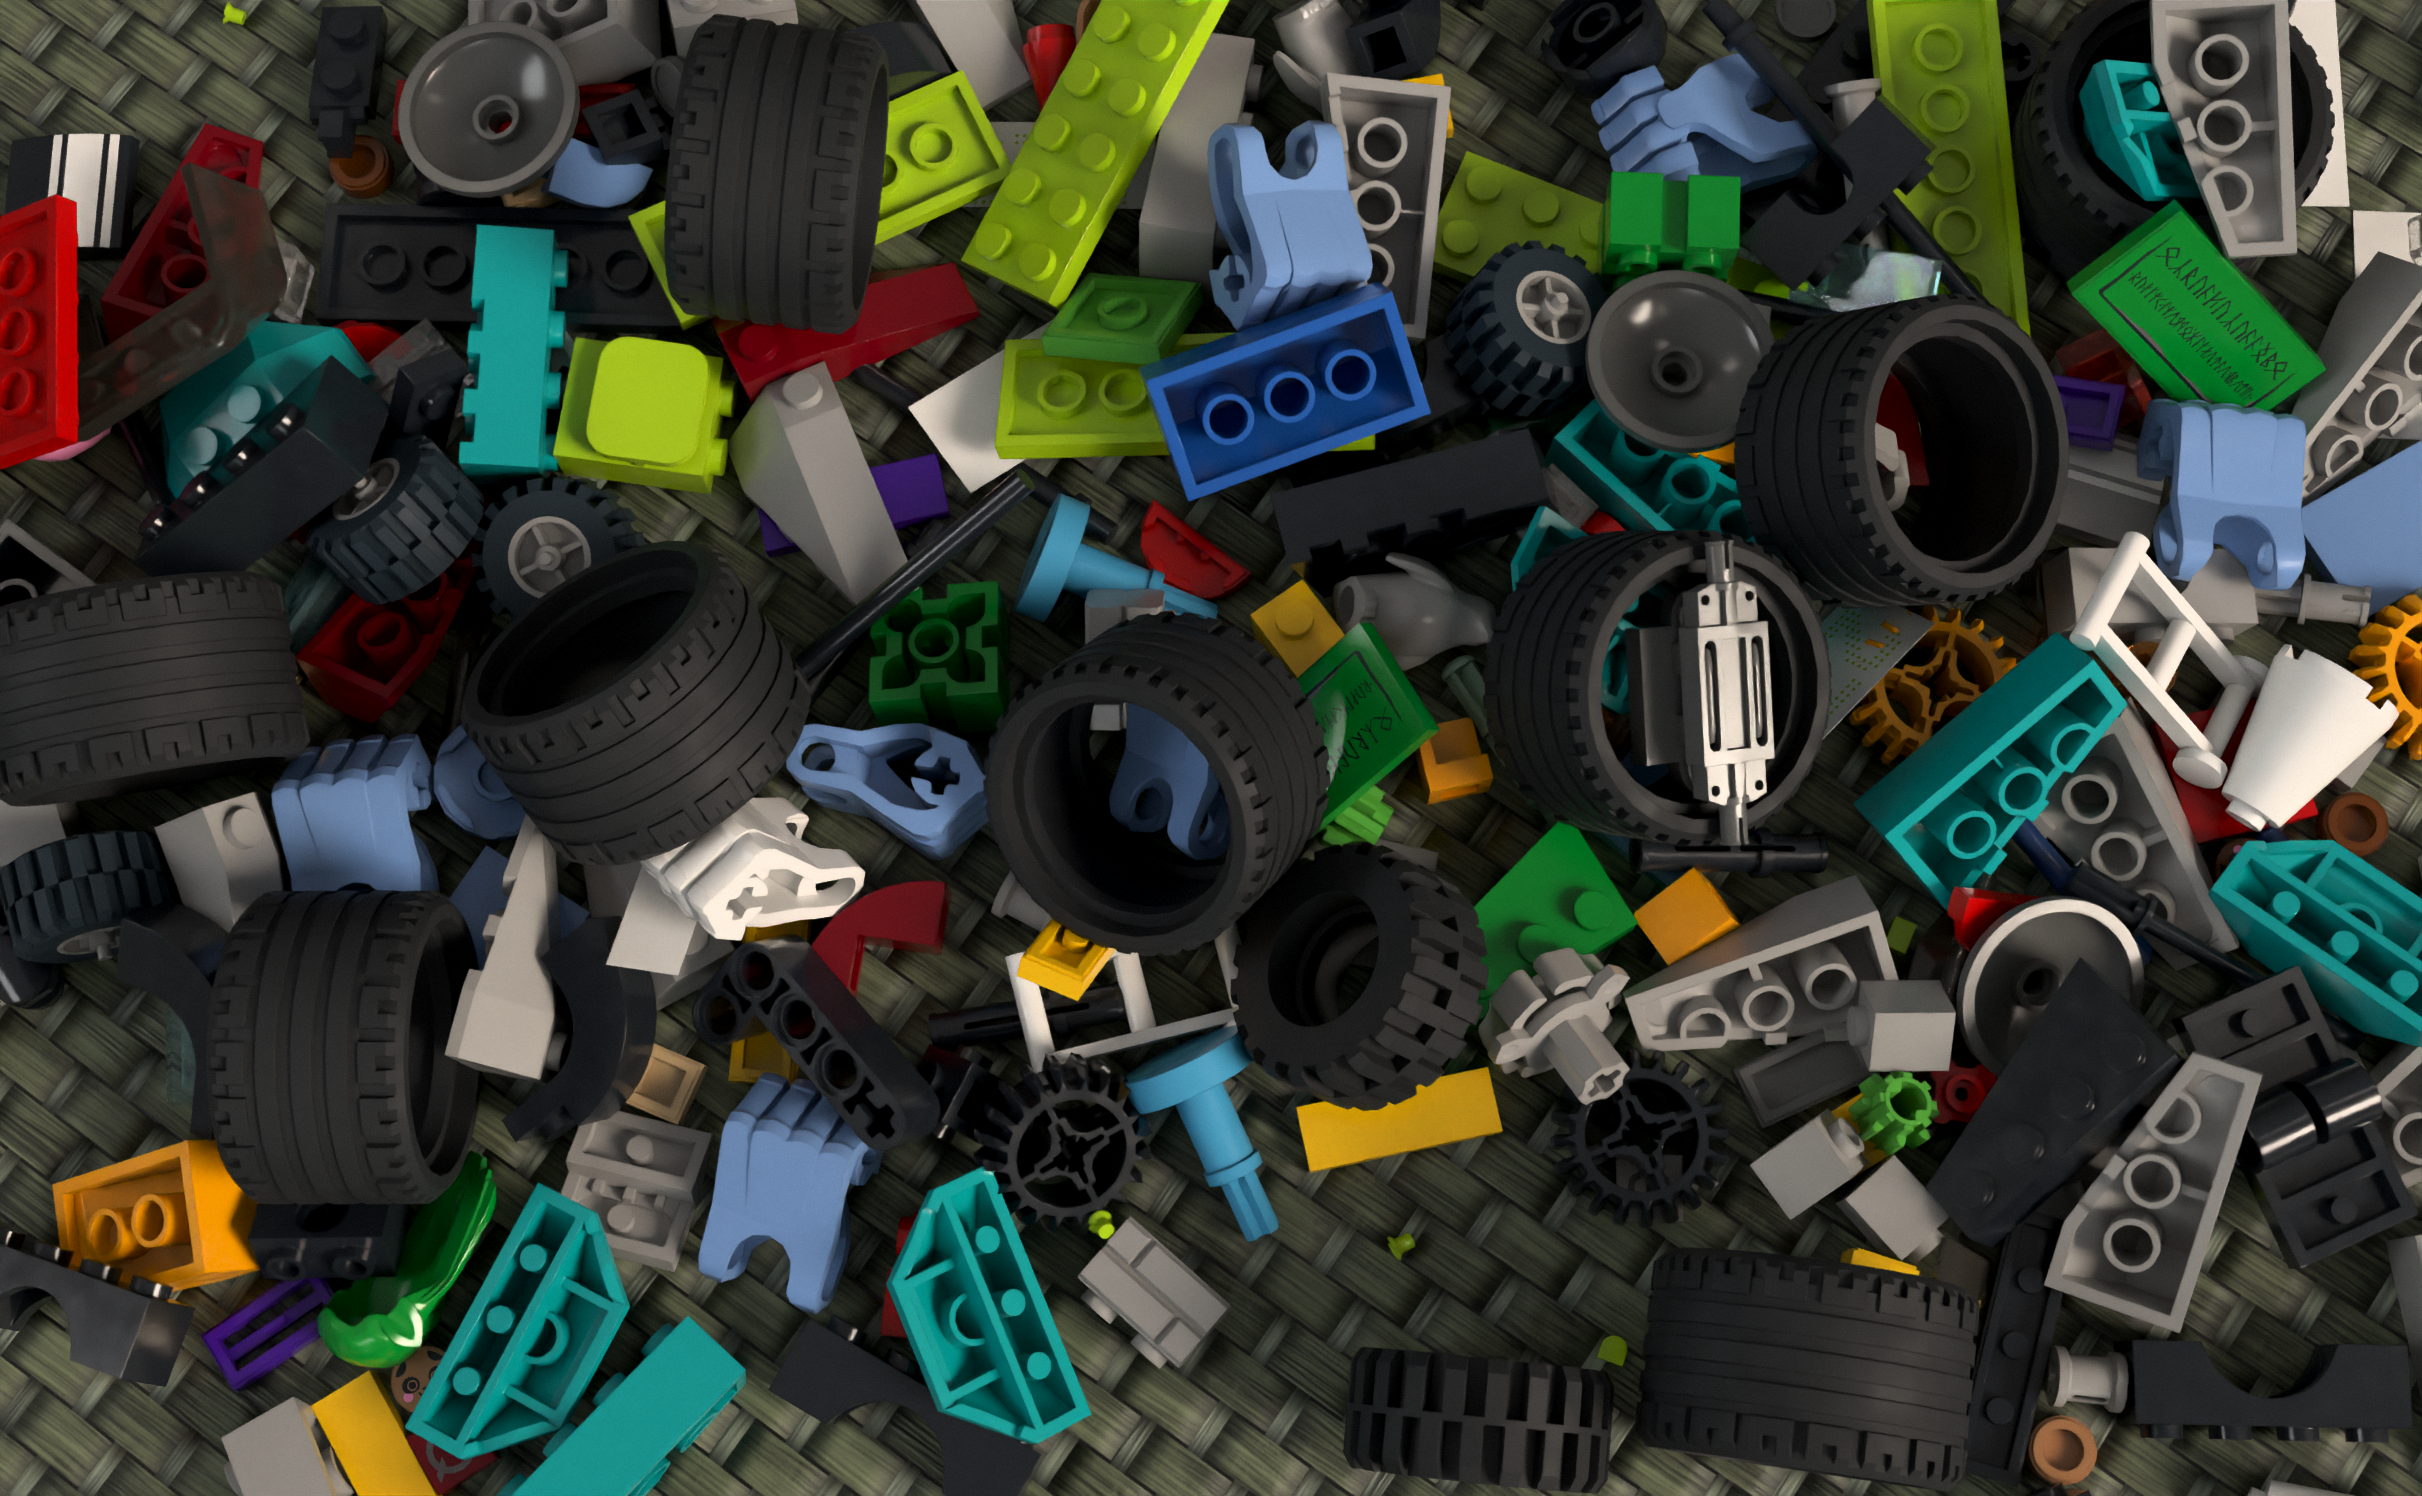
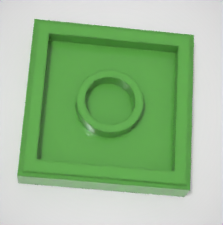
M1088 273L1041 335L1044 355L1144 365L1165 359L1204 303L1202 284L1190 281Z

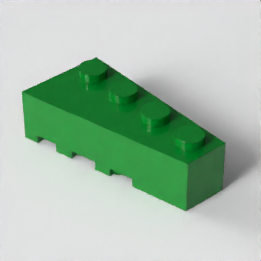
M1558 821L1474 906L1479 919L1477 927L1484 931L1488 955L1481 957V963L1488 967L1487 990L1479 991L1477 1003L1482 1006V1011L1477 1025L1469 1024L1464 1035L1479 1027L1488 1013L1491 996L1509 975L1521 969L1526 971L1531 979L1538 974L1533 968V962L1541 954L1563 948H1573L1579 954H1594L1596 956L1629 936L1638 924L1576 827Z

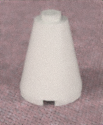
M2284 644L2273 658L2221 791L2223 797L2230 802L2225 810L2226 813L2256 832H2260L2265 824L2279 829L2392 727L2400 715L2396 707L2387 699L2382 708L2378 709L2366 699L2373 687L2338 664L2306 649L2298 660L2294 659L2292 645Z

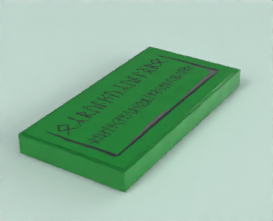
M2175 199L2066 282L2071 294L2158 385L2178 403L2184 400H2203L2210 404L2232 403L2242 408L2256 407L2269 411L2327 370L2320 357L2230 259H2226L2224 252Z
M1358 623L1296 679L1301 685V691L1306 699L1310 700L1315 710L1313 713L1317 722L1321 724L1324 733L1322 737L1323 743L1328 748L1329 755L1327 770L1330 772V786L1326 788L1329 800L1327 809L1322 814V825L1317 833L1440 730L1372 623Z

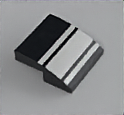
M62 134L12 141L4 215L57 194L77 202L78 260L84 262L128 253L131 241L140 140L131 135Z

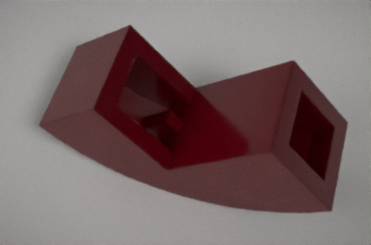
M911 881L876 890L858 899L836 915L821 931L811 947L856 998L866 945L941 956L952 892L945 882Z

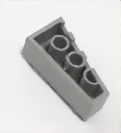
M1211 33L1160 127L1139 220V277L1201 283L1204 300L1201 307L1211 308L1213 301L1209 270L1219 268L1222 248H1229L1219 230L1211 198L1208 175V141L1212 133L1224 123L1236 122L1253 126L1254 113L1247 112L1249 101L1259 102L1264 75V66L1254 64L1255 39L1219 33Z

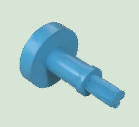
M1061 493L1055 498L1039 531L1013 604L1014 612L1044 623L1051 613L1061 590L1086 599L1088 591L1092 589H1123L1124 591L1131 589H1161L1165 591V610H1177V615H1181L1184 612L1194 613L1202 619L1208 617L1216 619L1218 614V605L1164 584L1165 573L1154 568L1151 570L1145 569L1081 543L1089 517L1090 505Z
M1232 1025L1192 1038L1149 1059L1125 1075L1128 1079L1125 1085L1131 1090L1127 1097L1129 1102L1140 1114L1155 1112L1173 1105L1176 1106L1205 1169L1203 1175L1209 1187H1222L1246 1241L1251 1242L1257 1240L1262 1235L1270 1234L1277 1230L1279 1222L1255 1172V1169L1262 1164L1263 1160L1257 1148L1252 1147L1223 1084L1224 1081L1242 1071L1253 1061L1246 1051L1245 1039L1239 1035L1237 1026Z

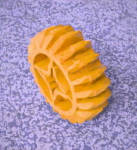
M2410 594L2399 600L2397 607L2393 605L2385 606L2375 614V623L2370 622L2366 627L2361 628L2357 637L2363 645L2353 648L2347 659L2360 667V669L2352 673L2373 687L2366 699L2378 709H2381L2388 699L2400 714L2388 730L2389 734L2385 749H2396L2404 742H2408L2409 760L2422 759V641L2417 644L2405 635L2422 633V600L2416 594ZM2397 678L2401 680L2405 688V695L2398 684Z
M1933 604L1922 609L1919 616L1935 624L1912 648H1934L1931 657L1921 667L1907 664L1902 669L1893 667L1859 702L1863 706L1854 710L1849 716L1850 724L1852 725L1869 723L1871 729L1862 738L1863 746H1873L1879 739L1888 746L1881 756L1883 763L1890 764L1899 753L1906 756V758L1932 737L1933 728L1940 722L1942 716L1956 717L2017 665L2015 658L2005 657L1998 659L1995 655L1996 651L2004 643L2003 636L1992 637L1987 643L1978 636L1984 628L1983 619H1975L1966 629L1960 626L1961 612L1959 608H1952L1942 622L1939 621L1938 613ZM1886 621L1881 624L1883 628L1894 635L1899 631ZM1866 639L1864 642L1867 645L1880 649L1885 645L1872 639ZM1957 658L1970 670L1977 685L1966 681L1959 674L1956 667ZM1936 672L1934 679L1936 684L1935 693L1942 698L1929 711L1932 701L1929 699L1930 689L1924 685ZM1885 690L1888 691V698L1895 699L1906 707L1910 716L1909 726L1895 714L1888 702Z

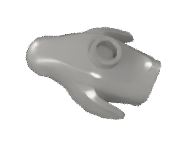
M1301 0L1272 18L1285 52L1284 54L1281 51H1276L1273 56V63L1290 92L1302 102L1314 107L1322 115L1319 86L1326 72L1362 76L1345 33V29L1358 19L1361 12V7L1352 0L1344 1L1343 8L1337 0Z
M1391 552L1385 558L1391 564L1405 571L1350 576L1336 583L1333 588L1336 622L1342 632L1346 635L1358 623H1372L1402 671L1423 664L1436 654L1460 645L1478 646L1491 642L1494 633L1492 628L1497 614L1492 603L1483 597L1460 590L1441 570L1430 562L1412 555Z

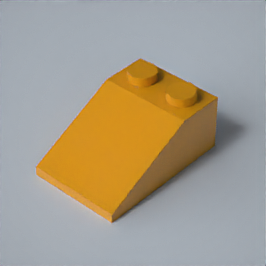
M207 1139L186 1140L52 1184L59 1244L61 1247L74 1251L70 1262L72 1264L80 1266L83 1257L95 1259L122 1268L123 1272L119 1281L130 1284L133 1275L173 1286L172 1292L216 1283L260 1270L248 1241L258 1203L250 1199L232 1180L220 1157L215 1139L212 1141Z

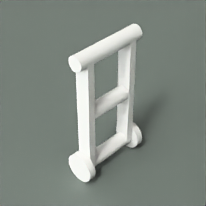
M2126 532L2069 639L2071 643L2082 650H2093L2180 748L2172 763L2175 772L2193 785L2208 789L2218 788L2223 784L2228 774V768L2220 758L2251 697H2259L2269 668L2250 657L2233 656L2146 554L2150 546L2149 540L2138 532ZM2131 579L2170 623L2146 669L2107 625ZM2188 646L2226 688L2203 733L2200 732L2165 692Z
M1236 921L1214 939L1232 1008L1156 1026L1139 953H1131L1129 955L1115 950L1108 961L1113 960L1131 1033L1055 1052L1039 985L1016 976L1021 957L1025 952L1005 957L1033 1071L1035 1073L1042 1071L1045 1054L1054 1055L1061 1063V1066H1063L1071 1052L1080 1054L1084 1060H1089L1221 1026L1229 1027L1236 1025L1233 1012L1238 1010L1239 1006L1234 1004L1231 999V979L1237 978L1238 967L1234 965L1233 960L1237 944L1242 945Z

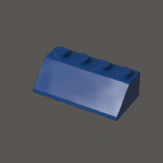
M1379 281L1138 368L1159 429L1188 502L1431 414L1393 293Z

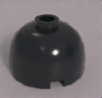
M1564 0L1549 20V23L1554 28L1550 36L1549 45L1543 38L1541 43V51L1545 63L1563 83L1581 96L1600 99L1623 76L1653 65L1658 68L1666 52L1668 39L1667 23L1657 0Z

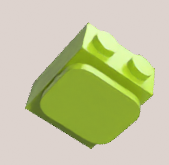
M629 336L620 337L611 342L575 337L553 456L557 459V463L563 473L567 475L711 495L714 475L723 476L727 464L728 440L722 439L721 434L724 418H733L736 412L739 392L738 381L731 380L724 358L703 355L698 349L690 345Z

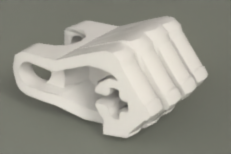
M780 797L752 798L729 818L701 836L669 852L640 861L647 873L659 880L657 884L663 893L671 900L676 901L679 908L688 918L693 921H699L705 931L712 937L741 941L745 927H768L798 920L836 916L847 906L855 902L863 887L865 871L846 851L819 848L803 842L801 837L809 817L786 798ZM839 879L830 888L816 890L817 883Z

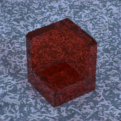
M2105 328L2055 351L2067 377L2126 385V396L2118 429L2145 416L2148 401L2152 400L2131 355Z

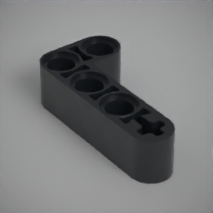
M788 933L742 944L730 955L697 995L692 1007V1020L694 1028L704 1041L715 1046H721L770 1031L860 1140L868 1147L878 1151L891 1150L926 1137L935 1130L939 1123L941 1109L939 1099L932 1087L810 944L799 935ZM812 1010L814 1012L816 1022L813 1019ZM853 1058L857 1064L858 1072L854 1067Z

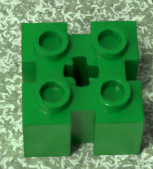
M1611 171L1606 191V203H1603L1598 221L1597 272L1606 282L1602 286L1604 291L1613 294L1623 285L1636 278L1667 270L1697 272L1726 283L1728 269H1732L1739 251L1740 177L1689 175L1687 181L1663 180V173Z
M998 580L947 584V598L927 600L923 588L919 587V589L911 592L871 626L870 635L879 656L870 657L869 704L879 727L921 723L935 727V721L955 720L959 733L998 730L996 723L1001 714L1008 709V704L1010 703V683L1003 664L1010 663V618Z

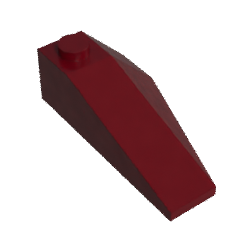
M205 123L100 299L110 346L171 364L213 350L230 333L248 301L264 156V144L262 141Z
M954 262L870 273L859 319L855 325L841 335L815 332L810 327L807 330L785 328L780 323L770 326L755 324L749 319L744 321L720 319L718 315L710 318V322L752 406L763 388L778 379L825 361L833 382L849 376L859 366L876 364L980 317V313Z
M479 490L485 500L482 505L485 508L484 512L491 503L502 501V498ZM483 514L478 526L487 525L489 518ZM472 538L463 552L443 573L423 588L395 602L389 601L383 605H374L372 602H364L355 592L295 656L326 705L371 725L397 702L434 660L477 570V567H472L471 553L481 552L482 542Z

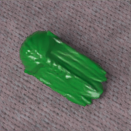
M475 1151L467 1153L462 1169L450 1187L435 1201L422 1204L406 1234L396 1277H369L364 1280H355L351 1288L336 1291L324 1309L321 1310L317 1317L318 1332L333 1355L356 1366L387 1368L403 1363L424 1344L430 1333L441 1321V1309L448 1302L447 1293L454 1286V1282L470 1258L474 1247L478 1244L481 1232L484 1231L490 1222L497 1204L496 1183L492 1181V1170L487 1167V1158L484 1155Z

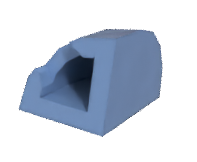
M571 138L561 157L541 176L547 179L541 188V192L576 206L603 209L628 203L644 190L653 169L641 164L607 166L597 147Z

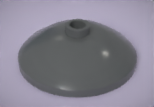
M487 21L472 24L450 33L434 44L420 58L410 72L399 103L398 125L404 149L413 164L427 179L440 188L457 195L475 198L505 195L537 180L561 157L577 125L580 107L579 87L573 68L567 58L541 32L526 25L509 21ZM512 121L505 131L498 133L502 124Z
M1659 271L1628 282L1615 291L1603 304L1588 334L1585 350L1586 372L1591 390L1605 414L1614 424L1634 439L1651 447L1669 452H1708L1735 441L1739 409L1742 398L1747 391V384L1751 376L1756 372L1762 357L1770 353L1775 339L1768 323L1757 307L1740 291L1729 284L1709 275L1692 271ZM1671 373L1676 375L1682 385L1672 386L1666 383L1662 374Z
M2048 896L2030 900L2016 906L1986 929L1971 949L1965 961L1959 979L1956 998L1958 1024L1962 1037L1968 1049L1980 1064L1997 1077L2001 1076L2080 957L2101 972L2138 1012L2140 1011L2144 991V970L2140 951L2130 931L2115 915L2088 900L2078 897ZM2034 972L2031 983L2023 987L2028 975Z

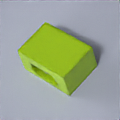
M1895 916L1886 934L1890 951L1900 956L1905 955L1917 925Z

